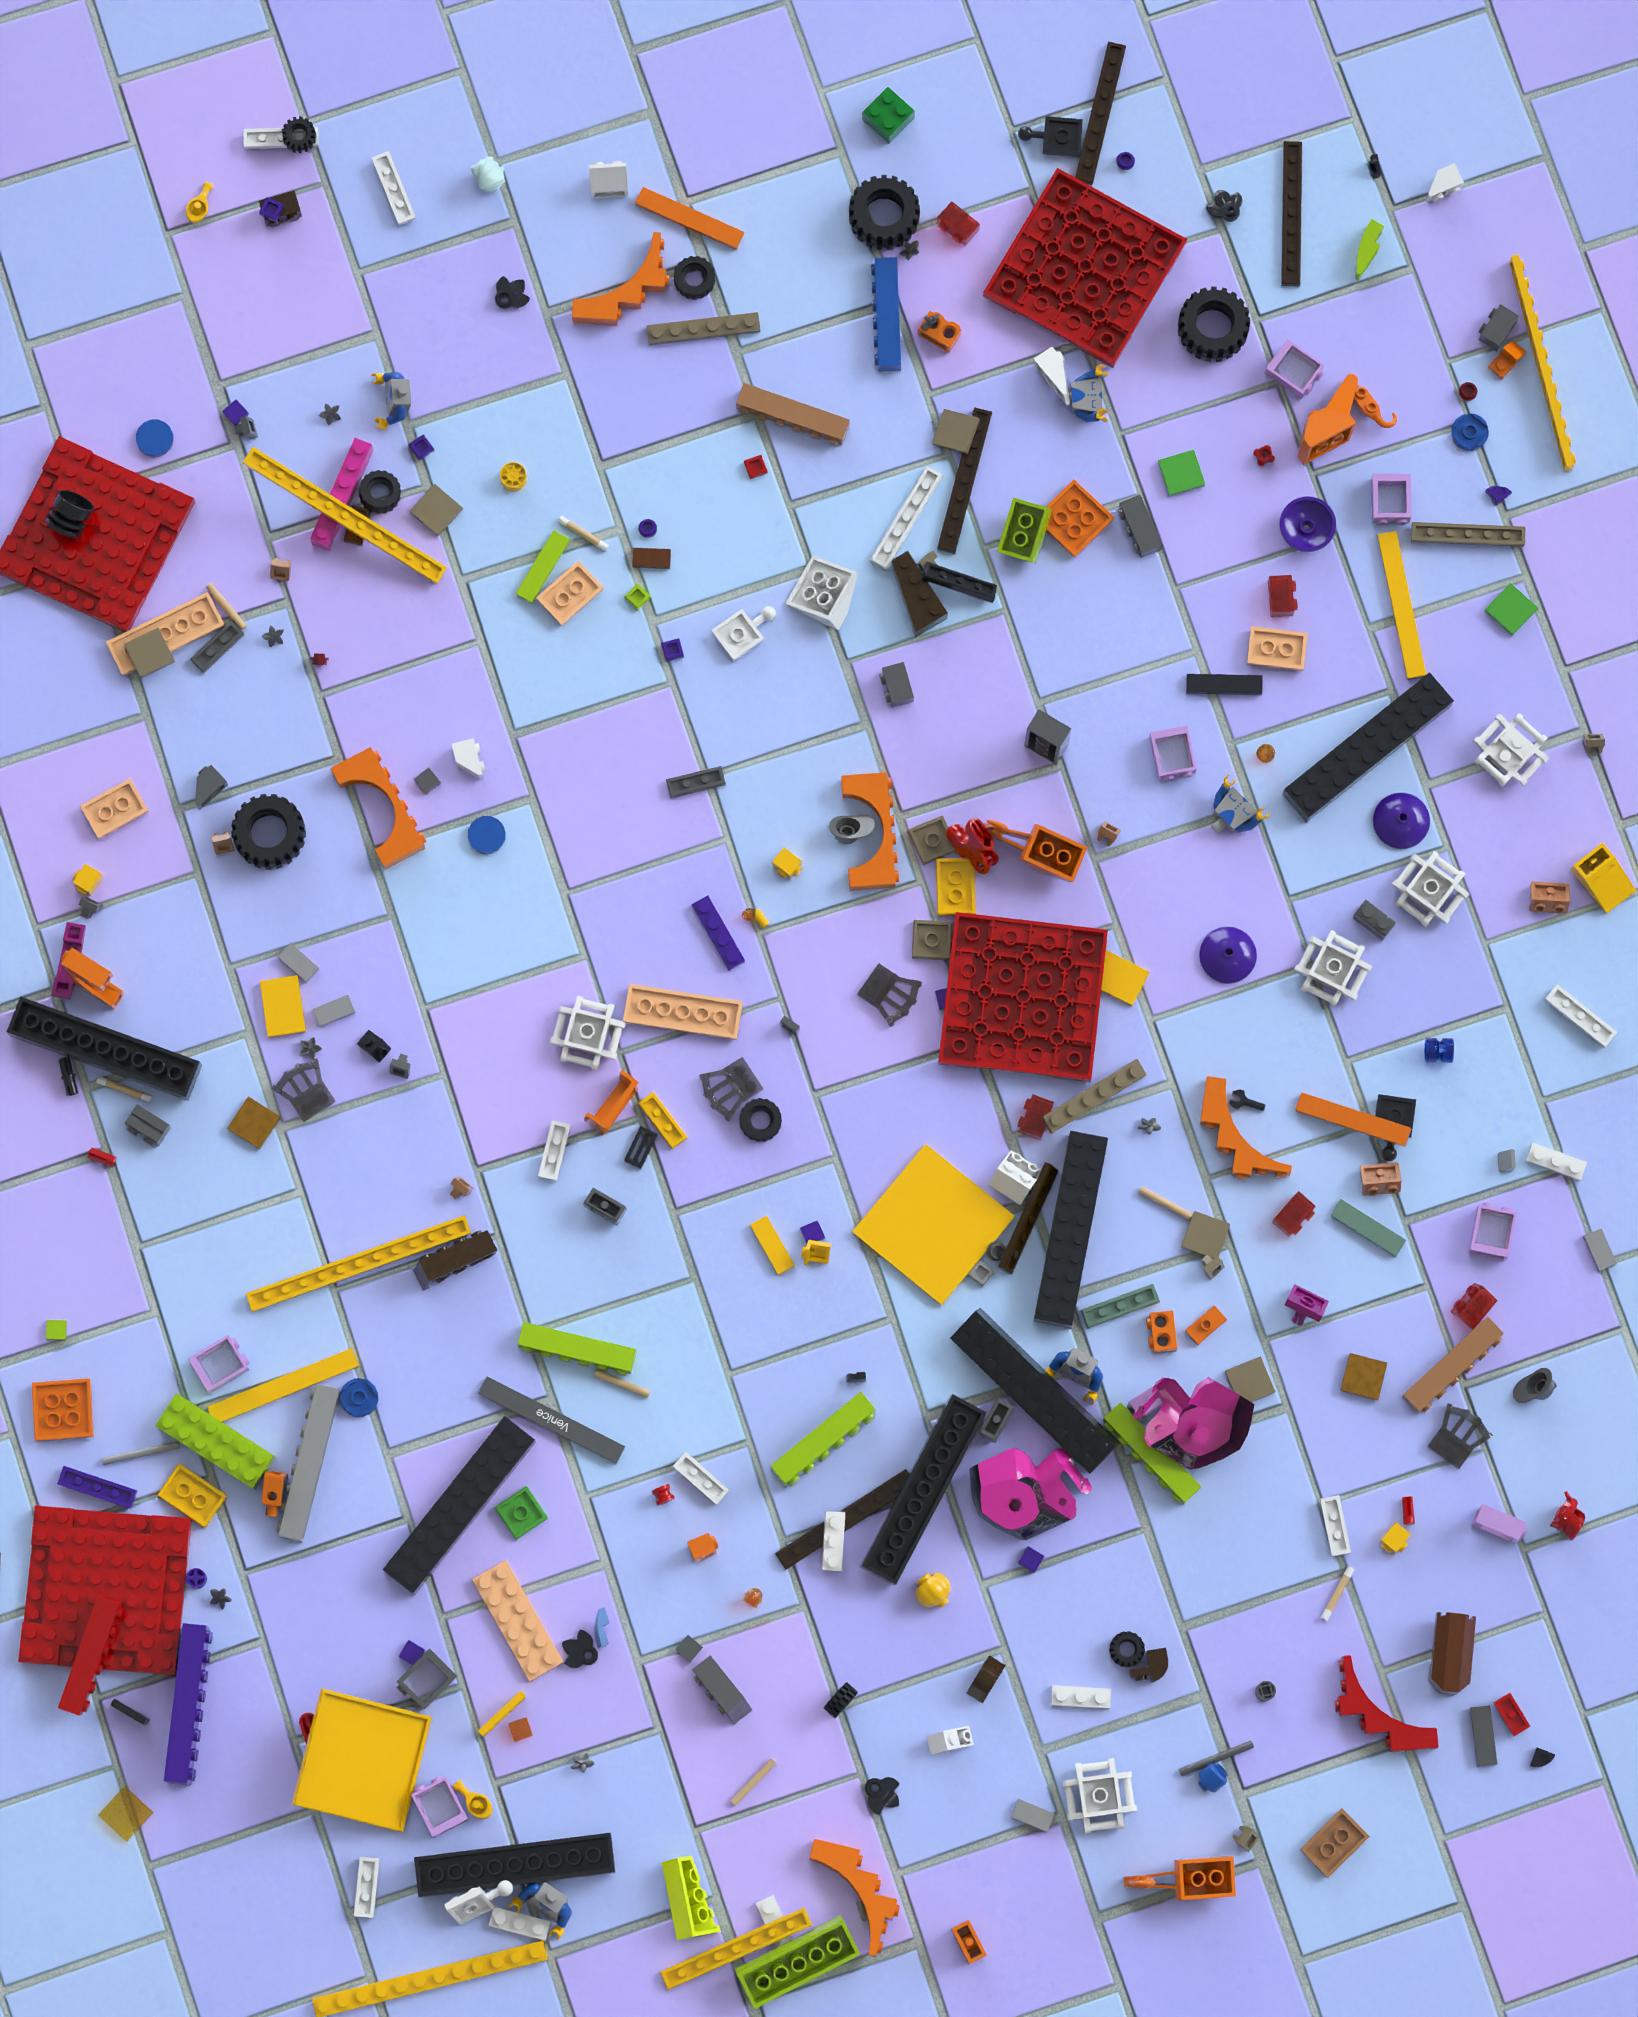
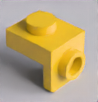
M808 1240L807 1246H803L801 1258H804V1265L808 1266L809 1261L828 1264L831 1243Z

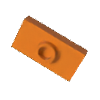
M1214 1305L1189 1326L1185 1332L1199 1345L1226 1322L1227 1319Z

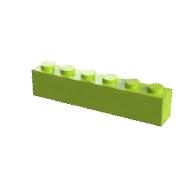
M526 1322L522 1324L518 1340V1347H521V1351L532 1353L534 1350L540 1352L541 1356L551 1358V1355L559 1356L561 1361L570 1362L571 1359L578 1361V1365L586 1367L592 1364L597 1366L596 1369L608 1371L609 1368L616 1370V1374L626 1376L627 1373H632L637 1350L634 1348Z
M1121 1402L1103 1418L1105 1422L1103 1424L1110 1433L1114 1431L1118 1436L1117 1440L1124 1447L1127 1445L1132 1450L1130 1454L1137 1461L1141 1460L1145 1464L1144 1468L1150 1475L1155 1474L1159 1478L1157 1482L1164 1489L1168 1488L1172 1492L1171 1497L1178 1504L1182 1502L1184 1505L1201 1489L1202 1486L1180 1463L1147 1445L1144 1437L1146 1428L1133 1417V1414Z

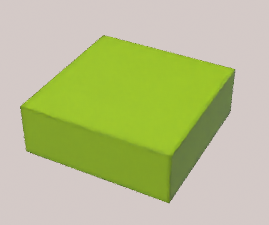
M636 584L624 598L638 611L651 596L639 584Z
M47 1320L46 1340H66L67 1320Z

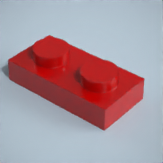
M1511 1693L1493 1702L1513 1737L1531 1727Z

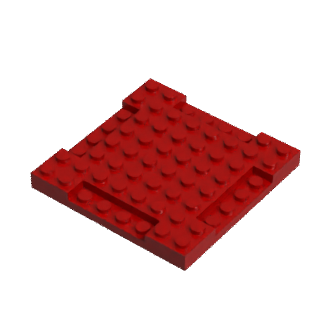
M1057 168L983 291V297L1014 314L1018 313L1080 347L1084 353L1114 368L1166 276L1169 275L1182 253L1188 239Z
M58 436L42 467L43 471L13 530L10 535H7L0 549V575L125 633L131 630L195 504V499L161 482L159 484L94 454L93 451ZM59 490L73 491L87 498L94 505L95 509L90 520L85 521L86 528L83 529V534L80 538H72L60 534L45 522L50 508L55 507L53 501Z
M956 912L938 1064L973 1069L1002 1070L1091 1082L1108 930Z
M35 1505L24 1622H22L18 1662L72 1667L96 1598L102 1595L121 1602V1608H123L121 1618L116 1619L114 1625L117 1627L113 1638L110 1637L108 1645H110L109 1652L106 1657L103 1656L101 1664H104L102 1670L176 1676L192 1519Z

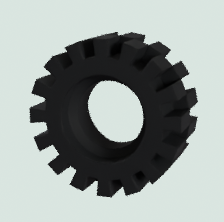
M299 116V119L293 117L292 121L290 119L287 120L288 123H285L283 125L284 129H282V138L285 146L289 150L292 149L294 153L296 151L302 153V150L307 152L308 148L311 149L313 143L315 144L316 132L313 123L309 122L307 118L304 120L301 116ZM303 129L306 132V137L301 141H296L292 138L293 131Z
M1123 1631L1112 1639L1109 1648L1110 1657L1121 1667L1135 1666L1144 1656L1145 1644L1142 1638L1135 1632ZM1123 1642H1130L1134 1645L1135 1651L1132 1656L1125 1657L1120 1653L1119 1648Z
M846 1682L827 1702L824 1709L832 1717L836 1718L858 1694V1691Z

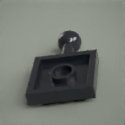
M1046 116L1044 131H1033L1030 127L1023 126L1018 131V137L1022 141H1029L1031 138L1044 139L1042 154L1080 157L1083 119Z
M1378 1094L1375 1116L1410 1127L1409 1138H1411L1416 1099ZM1387 1141V1146L1382 1150L1384 1160L1393 1161L1396 1159L1397 1151L1394 1148V1143Z

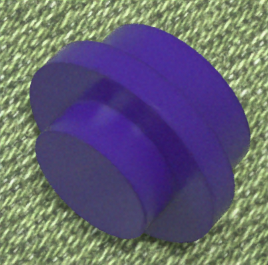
M1122 152L1117 156L1116 164L1122 170H1130L1135 164V158L1129 152Z
M651 519L641 521L638 526L640 535L645 538L653 537L657 532L656 523Z

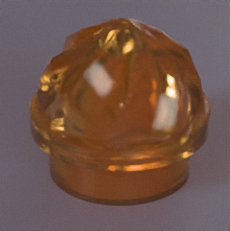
M1263 744L1257 749L1256 755L1261 762L1269 763L1275 758L1276 752L1272 745Z
M751 1588L744 1594L745 1598L743 1601L757 1608L762 1603L763 1595L760 1589Z

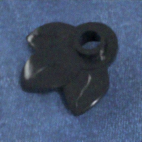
M1217 190L1214 196L1215 203L1206 206L1207 212L1215 218L1223 217L1228 222L1235 221L1240 215L1239 208L1243 204L1242 196L1239 192L1230 195L1225 190Z
M502 276L497 281L495 303L499 308L507 309L511 306L520 308L530 301V297L523 294L525 290V281L523 279L509 282L505 276ZM507 298L508 301L503 303L501 299Z
M580 1629L577 1640L569 1639L562 1642L564 1651L569 1655L564 1662L568 1667L579 1668L583 1664L592 1665L597 1661L598 1652L593 1647V1638L588 1632ZM591 1652L592 1657L590 1659H586L585 1653Z
M891 1777L881 1780L872 1778L866 1782L865 1792L869 1796L868 1806L875 1814L880 1815L884 1806H899V1799L894 1790L897 1789L900 1783L896 1779ZM876 1784L878 1791L873 1792L871 1786Z

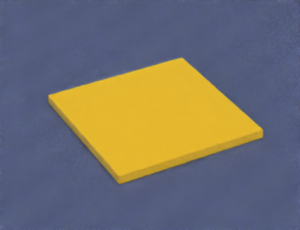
M925 1144L852 1233L942 1306L975 1264L987 1252L988 1245L997 1240L1015 1216Z
M321 1688L291 1805L403 1832L432 1717Z

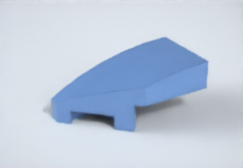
M605 1607L598 1609L595 1620L594 1635L598 1649L609 1644L603 1626L610 1623Z

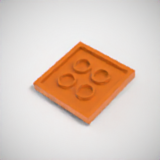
M1074 479L1046 506L1052 509L1046 531L1076 558L1115 517Z
M90 1378L32 1383L35 1441L94 1437Z

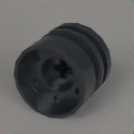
M59 490L53 501L55 507L50 508L45 522L60 534L72 538H80L83 534V529L86 528L85 521L90 520L95 509L94 505L80 494L69 490Z

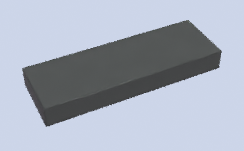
M230 621L190 660L205 673L245 634Z
M721 766L666 779L670 799L726 785Z
M1490 1705L1471 1707L1470 1713L1477 1767L1497 1765Z

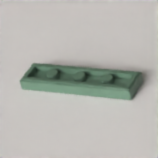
M1340 1199L1330 1215L1395 1257L1406 1242V1239Z
M1150 1284L1082 1309L1081 1313L1086 1327L1089 1329L1157 1304L1160 1300L1154 1284Z

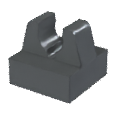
M248 416L239 418L241 424L234 427L235 434L250 439L257 438L254 420Z
M88 897L81 898L78 904L83 907L81 916L86 919L91 918L93 912H100L103 904Z
M400 1053L398 1060L392 1058L390 1074L406 1079L409 1078L411 1064L407 1063L408 1055Z

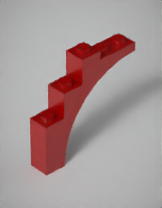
M1351 1655L1341 1657L1339 1672H1343V1680H1340L1341 1692H1345V1695L1338 1696L1337 1700L1334 1701L1335 1712H1339V1717L1363 1715V1718H1360V1729L1364 1730V1734L1388 1733V1736H1385L1386 1748H1389L1390 1752L1439 1748L1437 1728L1408 1725L1381 1711L1368 1698L1360 1686L1354 1672Z

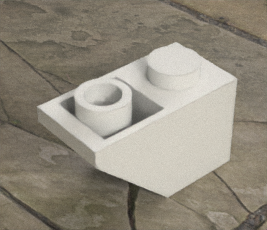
M1455 163L1437 171L1426 199L1428 203L1431 201L1438 202L1448 194L1455 195L1461 191L1464 182Z
M474 738L452 743L457 766L478 779H484L482 773L486 772L484 762H479L478 755L481 754L479 743L475 744Z
M969 1726L945 1730L926 1736L931 1755L974 1745Z

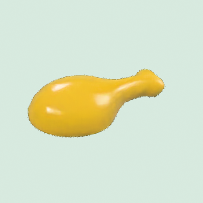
M204 182L201 194L191 199L187 204L186 217L190 222H200L207 215V196L210 190L213 189L212 183Z
M458 1780L453 1785L454 1790L459 1791L465 1797L466 1806L471 1815L478 1819H487L492 1815V1804L486 1796L470 1792L461 1780Z

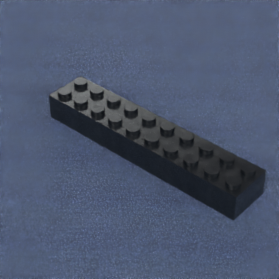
M1429 672L1283 790V796L1307 823L1453 705L1454 700Z
M21 996L6 1031L13 1038L189 1101L202 1068V1064L198 1060Z
M1070 1130L1033 1322L1072 1328L1107 1148V1137Z
M981 1308L977 1309L950 1337L963 1352L1089 1474L1120 1444L1113 1435Z
M954 1394L949 1396L860 1565L861 1569L893 1586L897 1584L987 1412Z
M504 1416L382 1570L415 1596L534 1446L536 1440Z
M611 1832L414 1857L419 1898L468 1892L470 1889L479 1886L482 1890L497 1888L498 1884L504 1880L509 1881L513 1886L616 1873Z

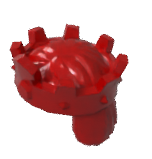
M1566 1491L1564 1492L1566 1501L1557 1510L1550 1527H1554L1561 1532L1563 1531L1568 1539L1572 1541L1583 1526L1585 1513L1577 1509L1578 1500L1572 1498Z

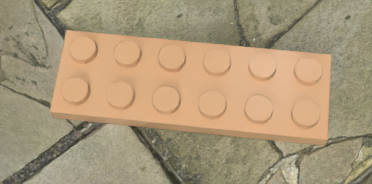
M206 592L106 641V644L122 676H125L137 670L124 645L125 643L159 628L172 653L223 628L225 625L209 593Z
M629 984L623 1022L737 1040L743 1001Z
M506 1560L472 1579L529 1682L564 1663Z

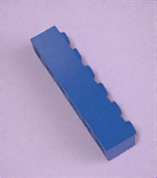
M897 257L875 258L874 264H871V276L875 275V282H872V294L876 293V300H872L873 312L876 311V318H873V330L877 329V336H874V348L878 347V354H874L875 366H878L879 372L901 371Z

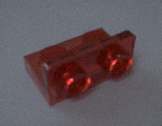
M1474 1283L1466 1289L1464 1296L1455 1302L1450 1312L1458 1316L1470 1329L1474 1330L1498 1300L1484 1286Z

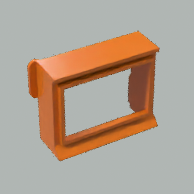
M623 1070L620 1071L619 1075L621 1081L595 1116L587 1113L584 1117L585 1122L588 1120L591 1126L604 1135L639 1089L636 1087L639 1082Z

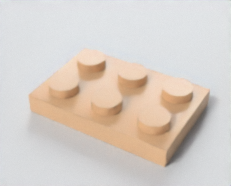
M577 561L538 595L536 600L563 626L602 592L604 587Z
M1251 626L1247 665L1303 671L1308 633Z
M130 778L80 805L98 839L107 836L149 812Z

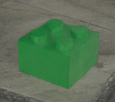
M889 87L862 112V120L888 144L915 118V110Z

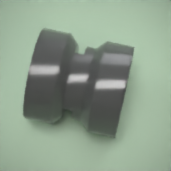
M1270 1681L1261 1682L1255 1690L1256 1697L1263 1702L1271 1700L1276 1694V1687Z

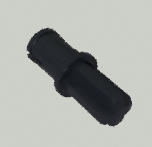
M63 1057L59 1059L62 1073L61 1080H63L66 1096H72L79 1093L75 1081L76 1074H73L70 1058Z

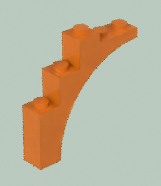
M653 232L648 255L640 269L628 282L602 296L588 299H573V323L618 325V319L621 320L622 308L641 309V305L645 303L646 292L642 291L665 293V286L669 287V275H666V269H661L663 268V257H660V250H664L665 239H661V232Z
M1207 1076L1200 1124L1208 1129L1218 1127L1215 1150H1220L1219 1153L1222 1154L1234 1152L1231 1175H1235V1178L1240 1180H1247V1177L1250 1178L1252 1171H1256L1255 1174L1258 1175L1272 1173L1278 1178L1290 1176L1292 1165L1280 1163L1262 1155L1239 1133L1228 1110L1226 1079Z
M814 1839L809 1860L822 1864L838 1873L857 1893L866 1911L869 1923L870 1944L868 1956L876 1958L877 1953L881 1954L882 1951L881 1933H886L888 1925L884 1920L892 1921L894 1916L898 1917L900 1905H897V1899L874 1894L875 1891L879 1892L882 1880H878L879 1874L856 1869V1866H861L863 1855H859L860 1849Z

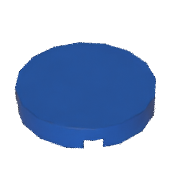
M1471 413L1459 416L1451 428L1453 442L1459 448L1466 451H1474L1481 448L1489 436L1487 422L1477 414Z
M151 419L144 422L137 430L136 443L145 455L162 456L173 445V432L164 421Z
M482 816L471 823L468 829V840L476 851L482 854H492L503 846L506 840V831L503 824L497 818Z
M354 1378L342 1387L340 1403L349 1415L365 1417L371 1414L377 1407L379 1401L378 1391L369 1380Z

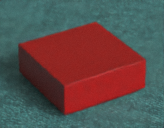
M762 455L744 460V465L750 479L768 473Z

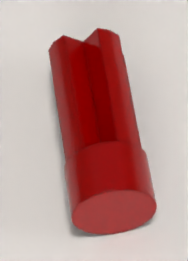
M92 1147L87 1156L89 1159L112 1168L117 1159L116 1156Z
M1413 1496L1402 1497L1403 1525L1415 1524Z

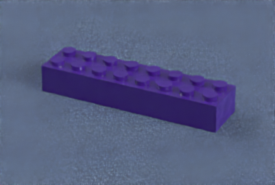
M183 1623L163 1780L167 1783L191 1785L192 1781H195L196 1770L193 1766L194 1761L197 1762L199 1750L196 1749V1742H200L201 1730L198 1729V1725L203 1720L201 1702L204 1703L206 1697L203 1685L207 1683L208 1671L205 1668L206 1663L210 1662L211 1656L208 1644H212L213 1632L206 1625Z

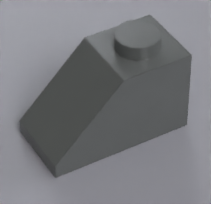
M212 765L203 767L198 773L199 776H197L195 804L199 810L228 786L227 781Z

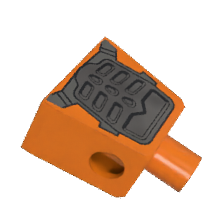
M267 1471L265 1473L261 1504H267L265 1515L277 1517L278 1506H282L285 1499L288 1473ZM271 1492L276 1493V1499L271 1498Z

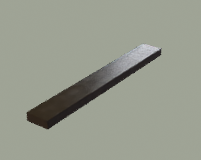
M1109 41L1075 178L1088 185H1093L1126 50V45Z
M1299 141L1283 142L1281 286H1300L1302 142Z
M974 407L972 416L978 417L980 421L968 454L962 453L937 546V550L952 554L956 553L992 416V411Z
M906 1469L841 1510L840 1512H845L844 1532L895 1500L909 1474ZM824 1522L775 1553L785 1570L823 1546Z

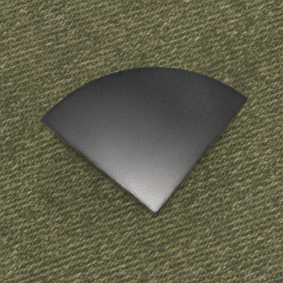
M1373 154L1370 156L1369 165L1372 176L1378 178L1381 175L1378 154Z
M848 1373L846 1375V1382H866V1373Z
M1537 1747L1530 1766L1543 1767L1553 1760L1555 1754Z

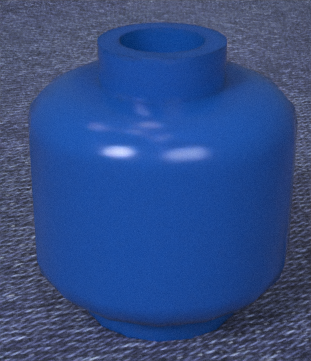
M1210 1763L1199 1772L1200 1781L1198 1784L1205 1792L1209 1790L1215 1793L1227 1783L1226 1777L1228 1774L1220 1764Z

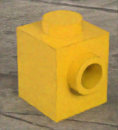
M784 847L772 861V866L777 869V874L783 878L788 877L791 879L793 875L797 877L803 869L801 867L802 860Z
M85 863L82 869L77 870L73 876L75 890L84 896L86 893L91 896L103 879V875Z
M1395 1522L1380 1540L1381 1548L1389 1554L1391 1552L1395 1554L1397 1551L1402 1552L1408 1545L1406 1540L1411 1534Z

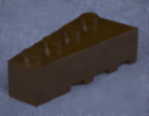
M909 551L894 558L891 566L916 638L945 621L948 617V612L930 584L922 580L923 573Z
M481 1230L476 1231L470 1235L471 1238L466 1240L461 1238L455 1241L454 1245L449 1248L443 1246L436 1250L437 1253L431 1256L428 1253L420 1257V1261L415 1266L413 1272L422 1290L429 1289L430 1283L434 1281L437 1283L444 1281L452 1272L453 1274H458L464 1271L468 1264L472 1267L494 1256L498 1250L488 1230L481 1232Z

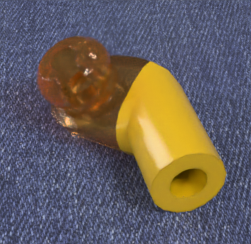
M747 908L742 912L744 920L757 921L762 929L770 924L759 909Z

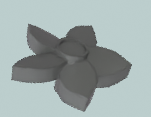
M918 240L913 241L911 244L905 242L904 246L906 249L899 254L902 256L906 255V259L909 261L912 255L915 256L919 253L917 249L919 246Z
M936 314L933 317L930 316V318L925 316L924 319L926 321L922 324L921 329L927 331L937 322L936 319L940 315Z
M325 403V411H322L319 417L326 418L328 425L333 422V419H341L340 415L336 413L339 410V405L331 408L329 404Z
M270 625L269 633H264L262 638L268 640L269 647L274 646L275 641L283 644L280 636L283 634L284 629H279L275 632V628Z
M315 1037L311 1038L309 1043L303 1040L300 1041L304 1047L300 1055L308 1054L312 1060H314L315 1052L322 1050L319 1045H315Z
M1142 1118V1125L1138 1126L1140 1130L1146 1129V1133L1149 1135L1152 1131L1161 1130V1126L1156 1123V1118H1151L1149 1121Z
M225 1588L220 1591L217 1589L210 1590L213 1597L210 1604L219 1603L223 1610L225 1602L232 1601L230 1597L225 1596Z
M588 1753L583 1754L581 1758L573 1756L576 1763L571 1766V1769H578L580 1767V1771L584 1773L586 1767L589 1768L594 1765V1761L589 1759Z

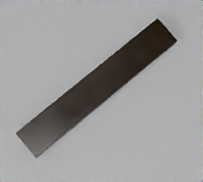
M1044 1163L998 1265L1000 1269L1008 1274H1013L1059 1170L1050 1163Z

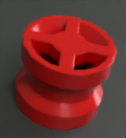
M669 1484L651 1491L657 1499V1506L675 1499L674 1495L670 1493Z

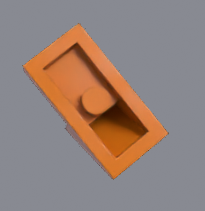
M1512 340L1502 348L1501 353L1491 362L1488 368L1502 380L1527 352Z

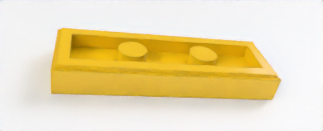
M654 1092L638 1102V1105L672 1150L688 1139Z
M767 1215L750 1224L777 1275L795 1267Z
M522 1691L518 1692L478 1732L485 1737L526 1699V1695Z

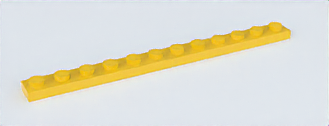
M1519 254L1512 255L1509 260L1563 469L1564 472L1572 471L1574 464H1576L1574 453L1570 451L1569 435L1566 436L1565 429L1567 426L1565 418L1561 417V402L1556 398V383H1552L1551 376L1553 372L1551 365L1547 364V349L1542 345L1543 333L1541 330H1538L1537 323H1539L1537 312L1533 311L1532 294L1529 295L1528 292L1529 280L1527 277H1524V262L1520 260Z
M255 447L251 448L242 464L433 583L437 584L447 569L443 564Z
M464 1215L245 1294L251 1311L255 1312L471 1235L472 1233Z
M542 1940L312 1998L316 2017H324L546 1961L548 1957L544 1941Z

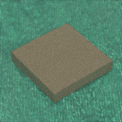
M944 409L932 444L968 454L980 419Z
M434 484L410 510V513L435 535L439 536L460 514L463 507Z
M159 628L124 644L141 678L175 662Z
M943 815L908 829L922 865L956 852L946 836L948 826Z
M914 920L912 959L950 960L952 922Z
M1194 1211L1181 1248L1203 1256L1208 1255L1212 1259L1216 1256L1219 1257L1230 1224Z
M1261 1356L1224 1371L1232 1390L1250 1402L1276 1392Z

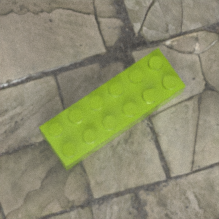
M860 1391L770 1466L771 1471L785 1488L788 1485L790 1487L794 1486L800 1480V1475L810 1473L815 1468L814 1464L817 1461L823 1462L827 1459L833 1448L835 1450L839 1449L845 1443V1438L855 1436L860 1431L859 1429L862 1424L868 1425L875 1419L876 1409Z
M177 1393L155 1425L254 1490H256L265 1473L276 1459V1456Z
M839 1915L736 1968L735 1971L754 2009L861 1954L843 1918Z

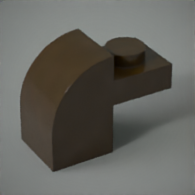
M1166 1647L1146 1651L1148 1667L1130 1669V1679L1135 1678V1681L1146 1680L1149 1675L1151 1683L1161 1679L1168 1669Z
M989 1655L966 1694L983 1704L1006 1665Z

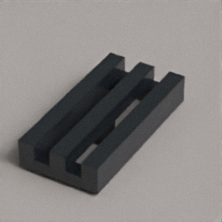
M640 1126L624 1162L642 1169L658 1134ZM642 1132H645L646 1134L633 1160H631L630 1157ZM649 1135H651L652 1138L644 1152V1155L640 1163H638L637 1160L642 1152V1149Z
M113 1699L111 1702L112 1707L143 1725H147L150 1720L116 1699Z

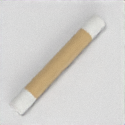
M561 516L558 522L603 551H607L608 544L565 517Z
M98 1076L96 1081L98 1084L148 1103L153 1098L152 1095Z
M1350 1566L1346 1568L1321 1616L1322 1619L1329 1620L1355 1570Z

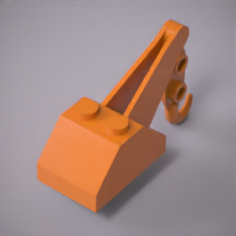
M1348 374L1326 408L1319 411L1314 410L1308 415L1301 435L1297 457L1305 465L1350 440L1356 425L1355 420L1350 415L1353 400L1364 415L1374 420L1380 427H1393L1397 423V415L1393 412V420L1391 422L1384 421L1381 417L1380 407L1369 391L1358 385V377L1355 374Z
M987 820V823H983L992 838L1022 851L1020 860L1029 867L1046 875L1067 882H1074L1088 847L1039 824H1034L1029 834L1008 829L1005 824L994 820ZM1002 835L1027 841L1025 847L1002 837Z
M1234 1856L1174 1860L1175 1871L1123 1877L1124 1887L1176 1889L1177 1900L1236 1896ZM1175 1874L1176 1884L1155 1883V1880L1150 1877Z

